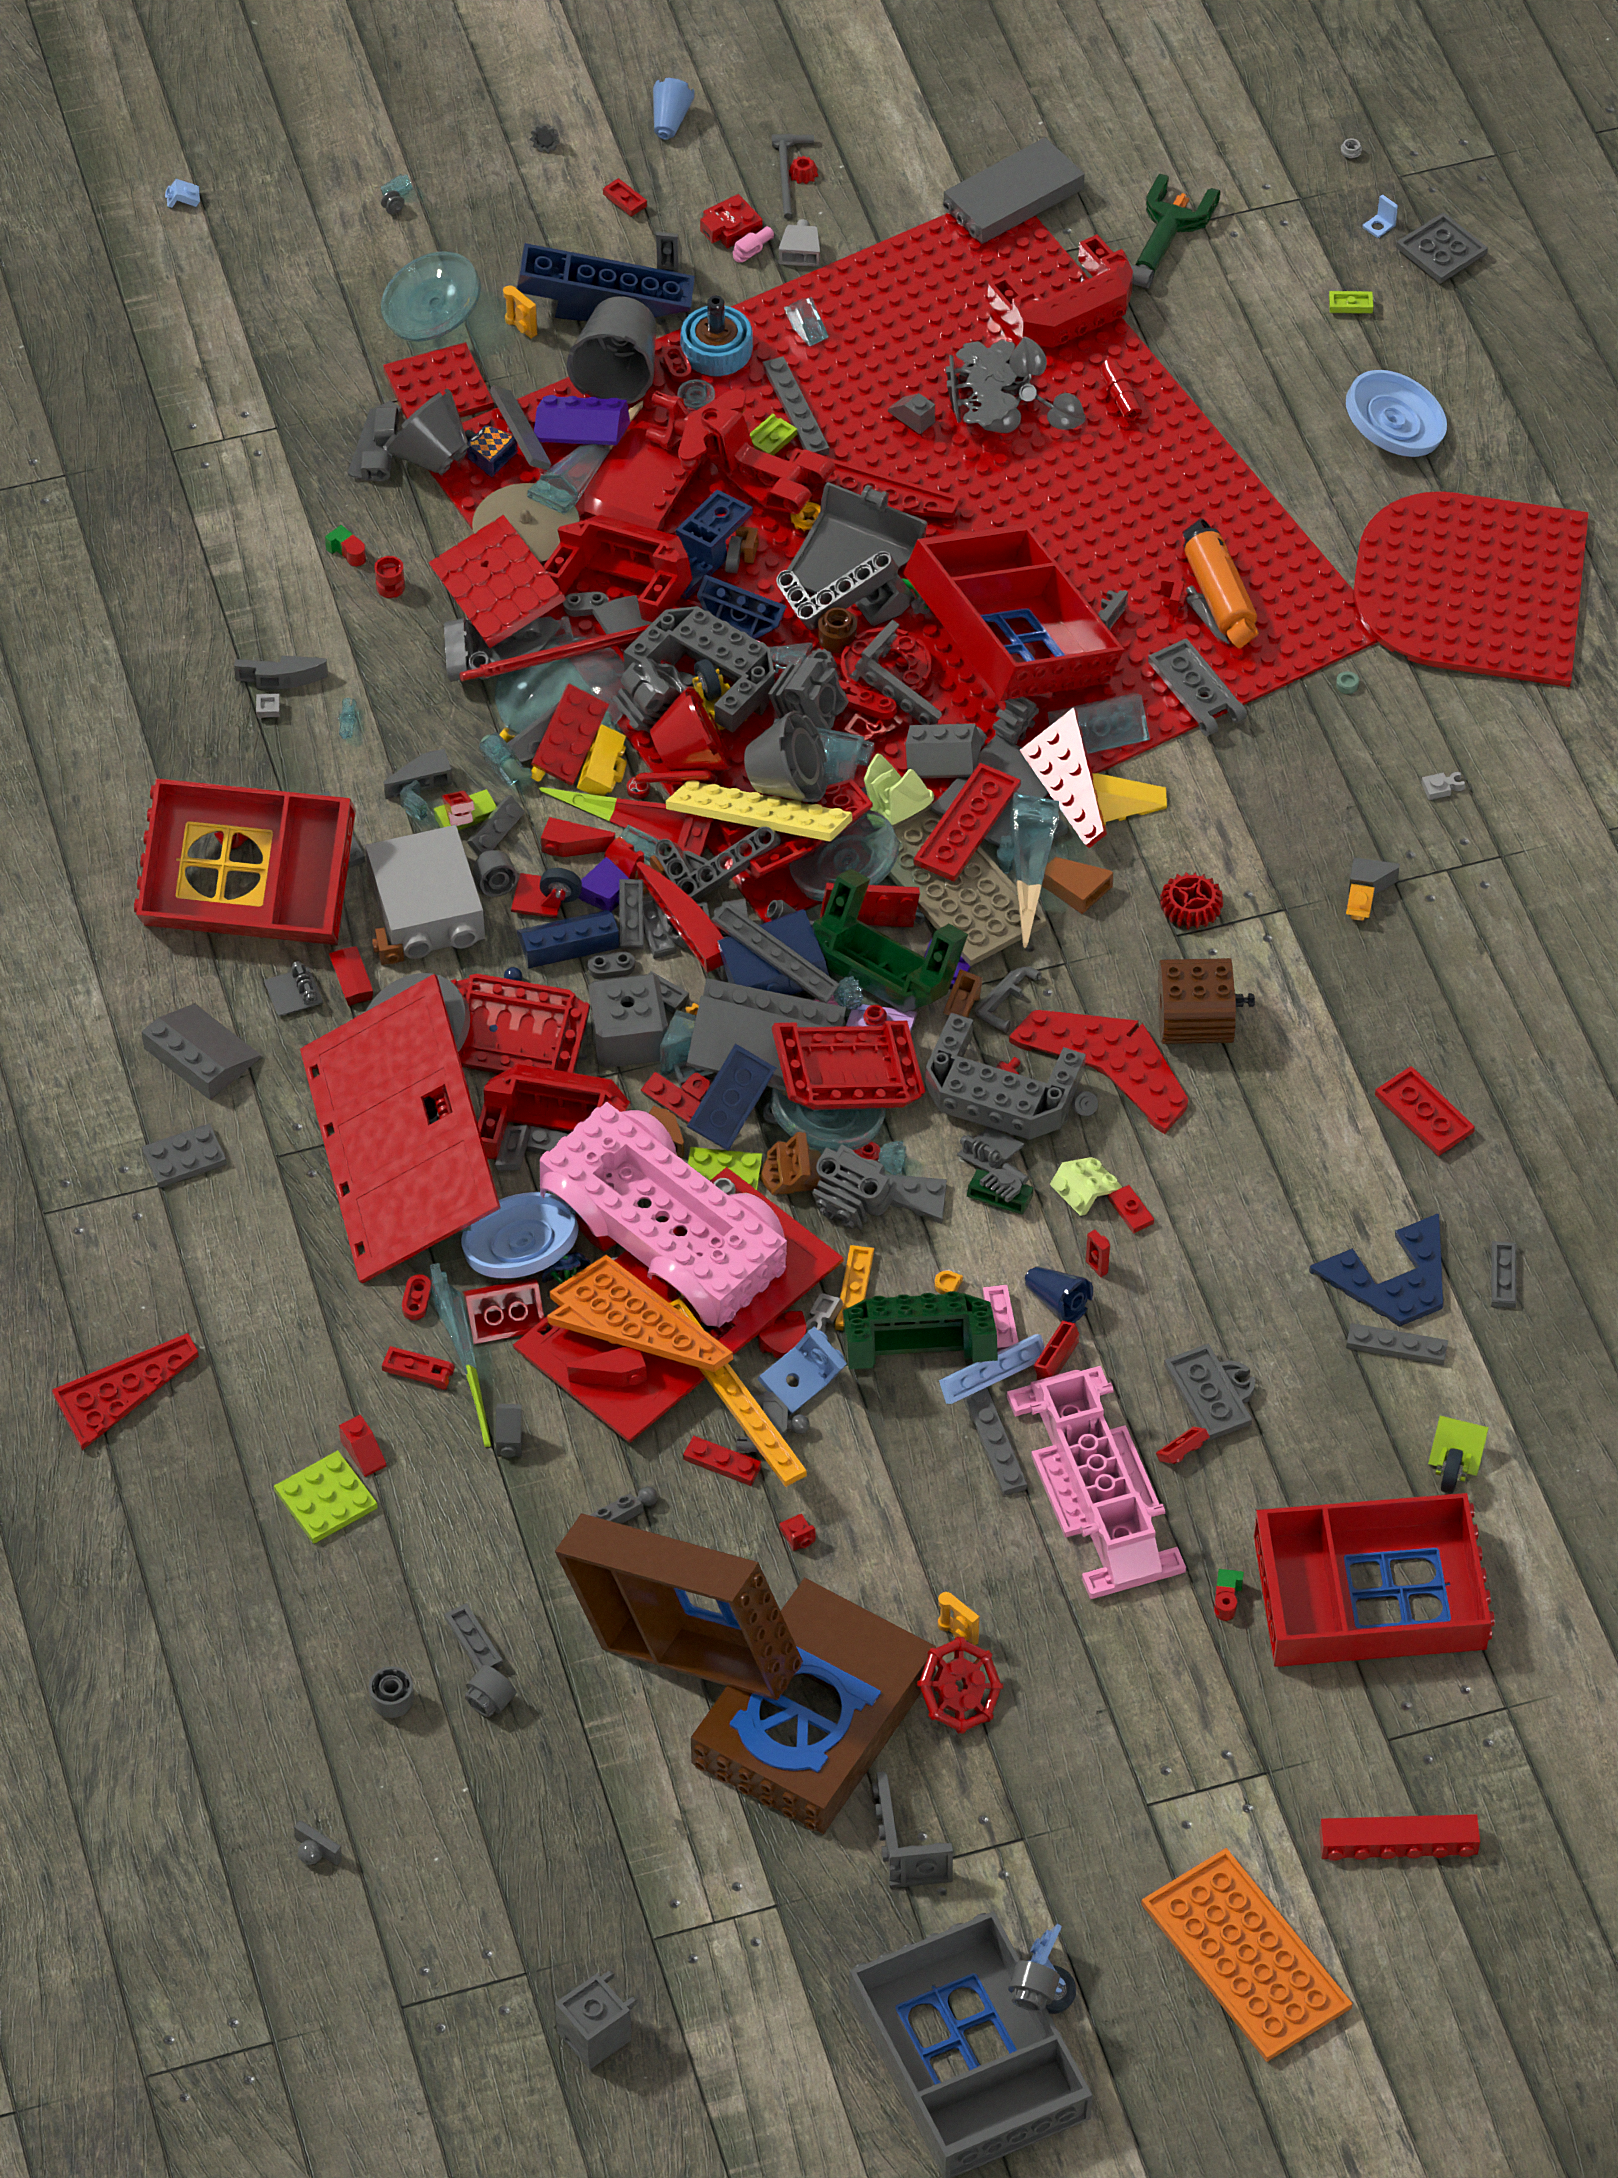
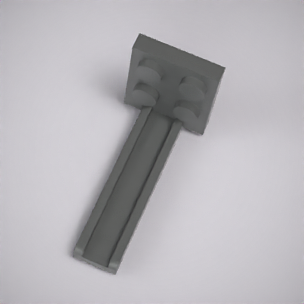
M891 620L861 653L862 658L856 663V669L850 677L856 682L862 677L868 684L883 693L884 696L895 700L896 704L903 711L917 719L920 724L937 725L942 716L941 711L878 664V659L886 657L892 648L890 646L898 637L896 631L899 624Z
M876 1772L877 1783H872L873 1798H878L879 1804H875L876 1819H881L882 1825H878L879 1840L885 1841V1846H881L883 1862H888L890 1888L953 1882L952 1843H935L923 1846L911 1845L898 1848L888 1776L885 1772Z

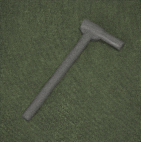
M772 134V146L779 148L783 214L785 219L792 218L787 148H790L793 144L814 143V134Z

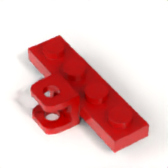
M654 1072L641 1088V1092L688 1124L711 1083L699 1073H694L685 1081L681 1087L682 1089H680L657 1072Z

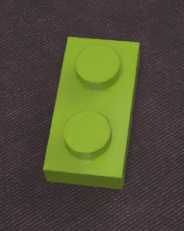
M1329 291V313H1373V292Z

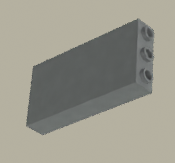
M1045 137L944 191L943 207L947 213L953 215L957 222L969 231L973 238H976L983 244L1083 190L1085 174Z

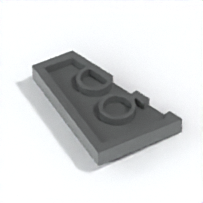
M885 1174L890 1182L888 1185L889 1191L895 1194L890 1205L897 1208L905 1207L913 1210L914 1214L918 1216L926 1215L934 1218L935 1222L942 1224L947 1179Z

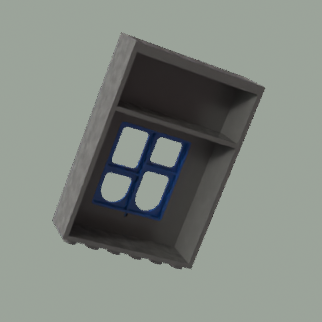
M994 1911L987 1914H978L973 1920L963 1924H954L949 1930L939 1934L932 1933L925 1940L915 1944L908 1943L891 1954L884 1953L876 1960L869 1963H860L849 1971V1996L943 2178L956 2177L1091 2119L1093 2095L1046 2007L1040 2012L1029 2011L1015 2005L1010 1998L1012 1993L1008 1990L1015 1965L1021 1960ZM962 1987L974 1990L980 1997L985 2009L963 2020H956L948 2005L949 1995L954 1990ZM920 2004H928L935 2007L943 2018L951 2037L930 2047L923 2048L908 2021L911 2009ZM986 2021H991L996 2027L1009 2054L984 2065H979L963 2032ZM951 2049H958L969 2071L940 2082L929 2060Z

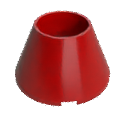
M692 686L685 688L650 729L653 743L669 771L704 769L711 772L728 771L732 769V764L728 765L727 762L731 760L727 745L711 712L707 713L702 705L704 703L703 699Z

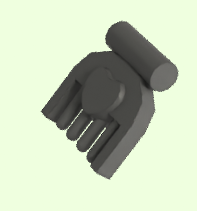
M1005 1163L1002 1169L992 1170L980 1180V1185L989 1187L997 1181L991 1187V1190L994 1191L998 1187L996 1194L1004 1191L1001 1197H1005V1201L1009 1202L1019 1194L1022 1184L1027 1183L1029 1176L1012 1165Z

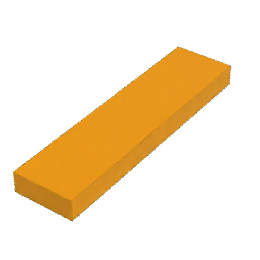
M850 1245L840 1296L844 1304L837 1315L835 1330L844 1331L843 1310L866 1299L874 1248Z

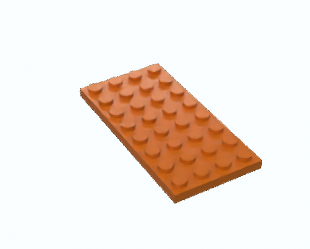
M1227 1848L1142 1899L1141 1905L1266 2062L1352 2009L1353 2003Z

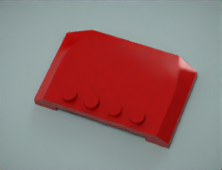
M645 421L638 423L625 431L619 443L613 447L584 492L585 517L591 518L597 515H604L662 531L665 527L664 521L699 465L703 466L708 459L707 454L705 453L697 458L698 466L695 470L686 471L681 466V460L678 456L680 443L669 451L662 448L661 445L645 439V434L649 427L665 433L667 429Z
M483 974L469 975V978L459 981L457 979L451 980L465 997L470 1011L469 1031L463 1046L458 1052L462 1067L500 1074L521 1064L570 1073L575 1072L590 1012L589 1003L580 1000L569 989ZM497 1025L498 1029L496 1032H491L489 1027Z
M907 1020L885 1021L882 1026L798 1027L797 1022L774 1023L771 1028L790 1101L813 1110L903 1108L921 1098L925 1093Z

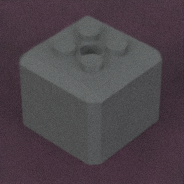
M654 974L596 980L588 986L590 1021L597 1063L600 1066L609 1068L663 1061L668 1056V1028L659 977Z

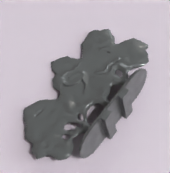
M1000 340L992 344L990 348H987L979 341L965 343L963 345L964 348L956 353V356L965 363L958 369H956L953 355H949L950 366H946L947 388L953 413L956 415L958 424L961 422V405H965L970 409L963 417L964 422L969 424L979 423L985 427L990 425L993 420L1002 419L1019 404V401L1013 395L1001 391L1002 387L1010 386L1015 381V378L1018 377L1011 370L1010 364L1006 363L1015 349V344L1006 340ZM957 373H969L967 381L959 384ZM972 387V396L968 399H960L959 388ZM978 401L982 405L980 407L972 406L973 403L970 402Z

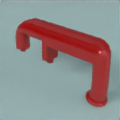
M707 769L640 773L635 777L636 783L642 786L646 783L664 782L671 784V782H687L690 780L704 781L706 784L711 785L716 784L718 779L715 773Z

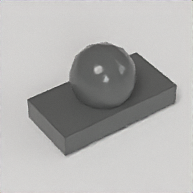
M298 1821L294 1826L296 1840L301 1843L298 1848L299 1859L304 1864L314 1865L323 1857L337 1866L342 1861L341 1846L303 1821Z

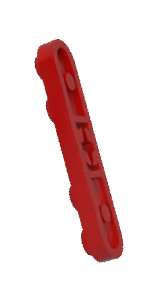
M839 680V684L849 700L846 707L883 720L891 719L896 715L897 706L892 698Z

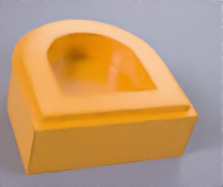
M952 1271L939 1272L935 1277L934 1283L936 1291L939 1294H946L950 1291L957 1292L963 1282V1276Z

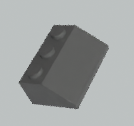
M976 724L910 725L906 740L907 771L909 769L914 770L919 778L970 777L977 768L983 741Z

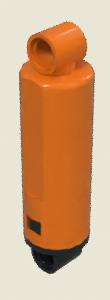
M1200 518L1183 531L1185 538L1183 549L1219 631L1228 636L1230 641L1240 649L1259 634L1255 626L1257 614L1221 533L1211 528L1204 519Z

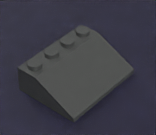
M196 1004L158 1017L141 1031L144 1049L209 1100L214 1098L261 1058V1054Z

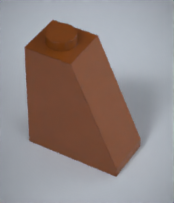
M1055 857L1049 863H1045L1040 869V885L1083 914L1113 887V872Z

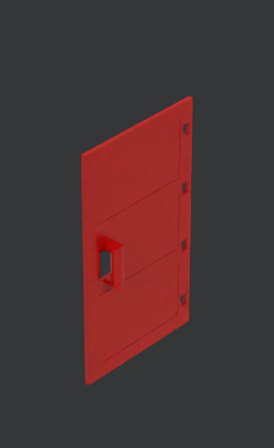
M433 974L300 1048L360 1283L367 1282L501 1209L437 975ZM318 1067L320 1075L314 1078L313 1069ZM428 1096L435 1100L439 1120L432 1124L429 1122L423 1100ZM333 1126L335 1133L329 1136L327 1128ZM348 1185L350 1193L344 1196L342 1187ZM364 1245L365 1253L360 1255L358 1246Z
M726 1167L712 1178L710 1182L714 1184L717 1179L727 1178L735 1185V1194L748 1193L762 1199L778 1217L783 1228L785 1240H787L786 1269L783 1274L772 1279L768 1287L763 1292H758L748 1306L740 1308L730 1322H725L721 1327L715 1326L708 1332V1334L732 1351L734 1355L844 1261V1258ZM666 1217L661 1222H667L669 1219ZM682 1226L676 1227L673 1230V1233L678 1237L685 1236L688 1232ZM626 1250L614 1260L668 1303L680 1298L676 1294L677 1289L657 1275H652V1279L648 1278L649 1267ZM684 1297L682 1301L699 1324L703 1323L696 1309ZM547 1317L513 1344V1348L629 1443L706 1379L701 1370L696 1366L640 1351L646 1365L648 1381L626 1387L569 1382L566 1363L626 1346L611 1344L603 1339L551 1325L548 1323ZM547 1325H550L552 1329L544 1336L539 1333Z

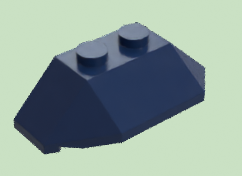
M706 574L697 593L703 610L709 611L713 616L728 622L732 627L747 633L755 640L778 628L787 608L786 605Z

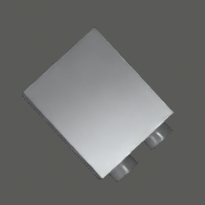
M456 825L365 845L368 876L389 944H402L404 957L418 959L425 957L433 950L451 946L459 949L472 946L477 940L485 939L483 908Z

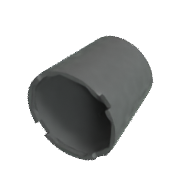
M612 297L602 301L595 308L572 346L567 359L569 378L583 395L586 393L598 399L618 398L627 400V404L634 403L645 396L654 378L657 326L654 315L643 303L629 297Z

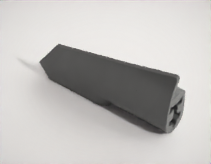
M389 400L378 407L370 409L348 469L350 477L369 481H385L389 479L392 455L383 448L393 434H398L400 406Z

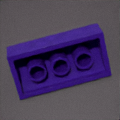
M544 396L537 407L534 433L539 442L617 445L631 423L627 400L618 398L598 399L597 397Z

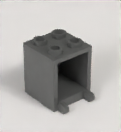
M608 1971L602 1976L596 1973L555 2002L557 2033L589 2070L632 2040L630 2009L638 2001L635 1997H631L623 2003L607 1983L615 1976L612 1971Z

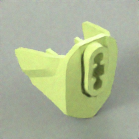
M876 754L868 766L864 782L867 796L873 803L869 815L875 829L885 828L901 822L923 810L934 800L933 791L927 789L914 770L909 769L901 777L881 754Z

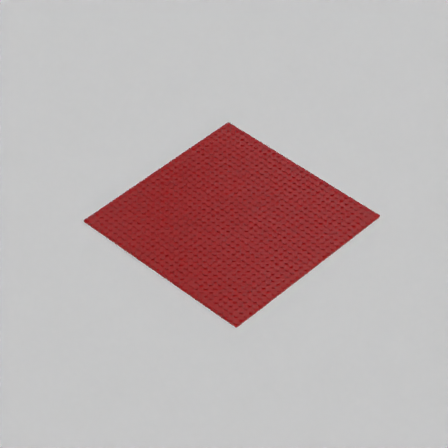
M946 213L731 306V308L740 311L751 323L753 332L751 358L743 368L732 374L709 376L692 369V376L688 381L683 383L673 381L663 362V351L666 347L672 345L681 347V328L656 339L652 385L645 393V396L634 403L628 404V410H630L636 404L643 401L642 409L631 421L627 430L642 421L667 429L669 417L666 415V412L668 410L652 404V396L656 391L669 396L681 397L687 408L690 407L698 410L732 389H742L746 393V409L742 415L745 418L749 433L755 430L772 414H775L776 418H781L791 424L763 369V362L784 357L829 446V454L823 456L961 497V503L953 519L912 515L928 523L925 538L1027 524L1097 615L1100 610H1104L1101 608L1102 598L1110 601L1107 599V592L1109 590L1116 593L1120 590L1128 591L1127 607L1110 629V632L1124 648L1110 682L1025 697L1037 704L1036 707L1039 708V713L1032 718L1036 722L1032 729L1027 727L1026 738L1023 741L1018 739L1016 745L1023 748L1074 707L1078 712V722L1082 729V739L1084 747L1087 749L1092 773H1100L1199 726L1198 722L1148 662L1149 655L1186 638L1235 698L1243 705L1378 642L1367 631L1360 620L1361 616L1357 607H1355L1351 586L1122 317L1056 347L1040 346L1046 356V369L1041 375H1032L1030 383L1036 388V394L1053 404L1055 397L1062 393H1070L1076 396L1081 402L1086 416L1085 422L1080 426L1067 430L1053 427L1047 420V413L1051 408L1035 398L1032 401L1020 400L1016 409L1021 413V421L1015 430L1008 433L985 430L979 423L969 424L964 422L963 417L970 410L965 405L960 406L961 422L957 423L947 388L946 366H950L949 355H953L956 369H958L965 363L956 356V353L964 348L963 345L965 343L979 341L987 348H990L992 344L1000 340H1006L1007 342H1013L1016 348L1021 342L1018 336L988 303V284L1007 275L1022 294L1035 289L1043 299H1046L1089 279L1036 215L981 244L976 238L971 236L963 225L957 222L953 215ZM1107 360H1117L1125 375L1131 380V387L1135 393L1134 396L1142 410L1141 416L1134 421L1124 420L1117 404H1115L1112 396L1106 391V384L1102 378L1100 366ZM957 373V375H958V383H959V384L965 383V382L959 381V374H960V373ZM567 377L516 400L534 431L537 407L544 396H576L577 398H589L591 396L586 393L585 395L580 393L570 378ZM1015 378L1016 382L1023 381L1021 378ZM972 387L959 388L960 399H968L972 396ZM920 393L935 404V423L919 434L890 414L888 408L902 397ZM978 401L970 402L973 403L972 406L980 407L982 405ZM498 407L462 423L465 432L471 430L477 434L484 426L488 425L512 434ZM797 435L774 456L789 461L795 448L804 450ZM540 442L551 462L548 470L529 465L518 445V452L493 477L469 460L467 454L458 462L454 460L449 465L450 469L442 476L439 473L428 471L472 530L474 513L479 504L488 495L500 488L520 483L541 484L560 491L573 502L579 515V521L588 519L585 517L584 492L612 449L600 444ZM707 459L703 466L699 465L664 521L665 527L662 532L676 535V529L717 489L752 507L753 514L741 526L758 529L759 545L754 563L745 562L744 553H742L737 574L726 573L725 561L711 577L787 606L779 627L756 639L770 648L775 684L789 663H793L794 666L802 664L804 659L808 658L813 651L824 649L818 641V628L810 630L804 626L776 582L778 574L788 569L810 530L803 532L802 528L796 529L795 524L791 523V513L765 508L741 490L714 463ZM811 516L810 518L805 517V520H807V519L813 520V517H812V516ZM1200 518L1204 519L1211 528L1221 533L1257 614L1255 626L1259 634L1240 649L1230 641L1228 636L1226 637L1229 644L1216 638L1186 601L1185 606L1180 607L1178 616L1169 614L1170 597L1160 594L1163 577L1184 581L1183 594H1186V597L1189 596L1186 592L1189 586H1194L1198 593L1203 594L1183 549L1185 542L1183 531ZM731 536L726 539L727 553ZM906 565L897 572L901 579H907L904 575ZM583 567L564 597L573 593L602 592L608 597V602L634 595L639 599L648 585ZM909 589V590L912 592V594L915 596V599H918L917 596H916V594L914 593V591H913L912 589ZM806 590L810 597L815 595L814 593ZM693 593L689 599L696 601L697 593ZM563 602L540 616V618L551 616L561 625L553 636V640L558 646L606 635L594 615H567L563 609ZM677 602L673 609L685 607H682V604ZM856 604L847 608L846 610L852 613L857 620V635L870 629L886 627L891 620H894L899 624L898 629L908 631V635L915 639L919 638L924 642L931 655L932 669L929 681L917 694L941 711L942 716L937 725L976 724L987 736L985 745L981 747V752L996 735L993 724L1000 719L996 714L999 709L1003 711L1006 709L1005 700H999L932 610L927 614H922L921 612L916 614L910 604L901 615L872 626ZM1024 617L1005 619L1016 635L1036 632ZM986 622L1003 646L1012 644L995 622ZM1042 641L1024 643V646L1035 660L1055 657ZM633 642L568 657L567 659L596 698L609 704L607 713L621 732L626 735L627 740L650 771H669L657 752L651 734L644 730L638 731L629 724L630 720L618 710V705L613 699L615 695L621 696L618 692L620 688L626 689L621 683V677L626 671L624 669V651ZM890 651L885 658L880 657L878 659V664L898 679L903 677V674L908 670L906 659L896 652ZM831 652L837 663L835 670L839 677L838 680L844 681L841 674L842 653ZM1010 654L1016 663L1026 662L1020 654ZM684 655L673 666L679 673L681 671L695 675L694 664L697 661ZM662 659L658 664L670 663ZM723 677V683H728L730 688L735 684ZM771 701L761 716L753 712L747 718V721H744L733 733L727 729L720 731L731 756V760L727 762L728 765L732 764V769L713 772L717 775L716 785H719V787L737 788L740 791L749 793L757 792L748 779L744 756L748 744L779 720ZM896 704V716L904 720L901 726L864 744H852L842 740L841 736L845 727L858 711L845 707V710L835 717L833 727L829 733H824L826 738L822 740L827 762L823 763L824 775H828L827 785L853 779L859 788L862 789L865 787L864 777L868 766L876 754H881L898 774L903 777L907 772L906 740L910 725L922 724ZM1224 709L1211 716L1215 719L1228 713V711ZM957 778L920 779L927 789L933 791L934 800L932 803H934ZM686 782L659 783L671 797ZM759 793L760 795H765V796H770V797L773 796V795H768V794ZM868 814L831 842L829 841L814 852L784 868L755 881L744 870L731 880L763 923L771 921L767 917V909L773 900H782L796 911L802 909L806 911L823 903L826 883H835L837 876L849 869L857 871L870 880L886 873L862 847V839L883 828L875 829ZM714 820L706 844L714 857L729 848L719 827V823L724 820ZM729 859L726 862V869H730L732 867V859Z

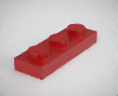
M697 1436L692 1437L683 1454V1460L749 1486L753 1484L762 1467V1463L759 1460Z

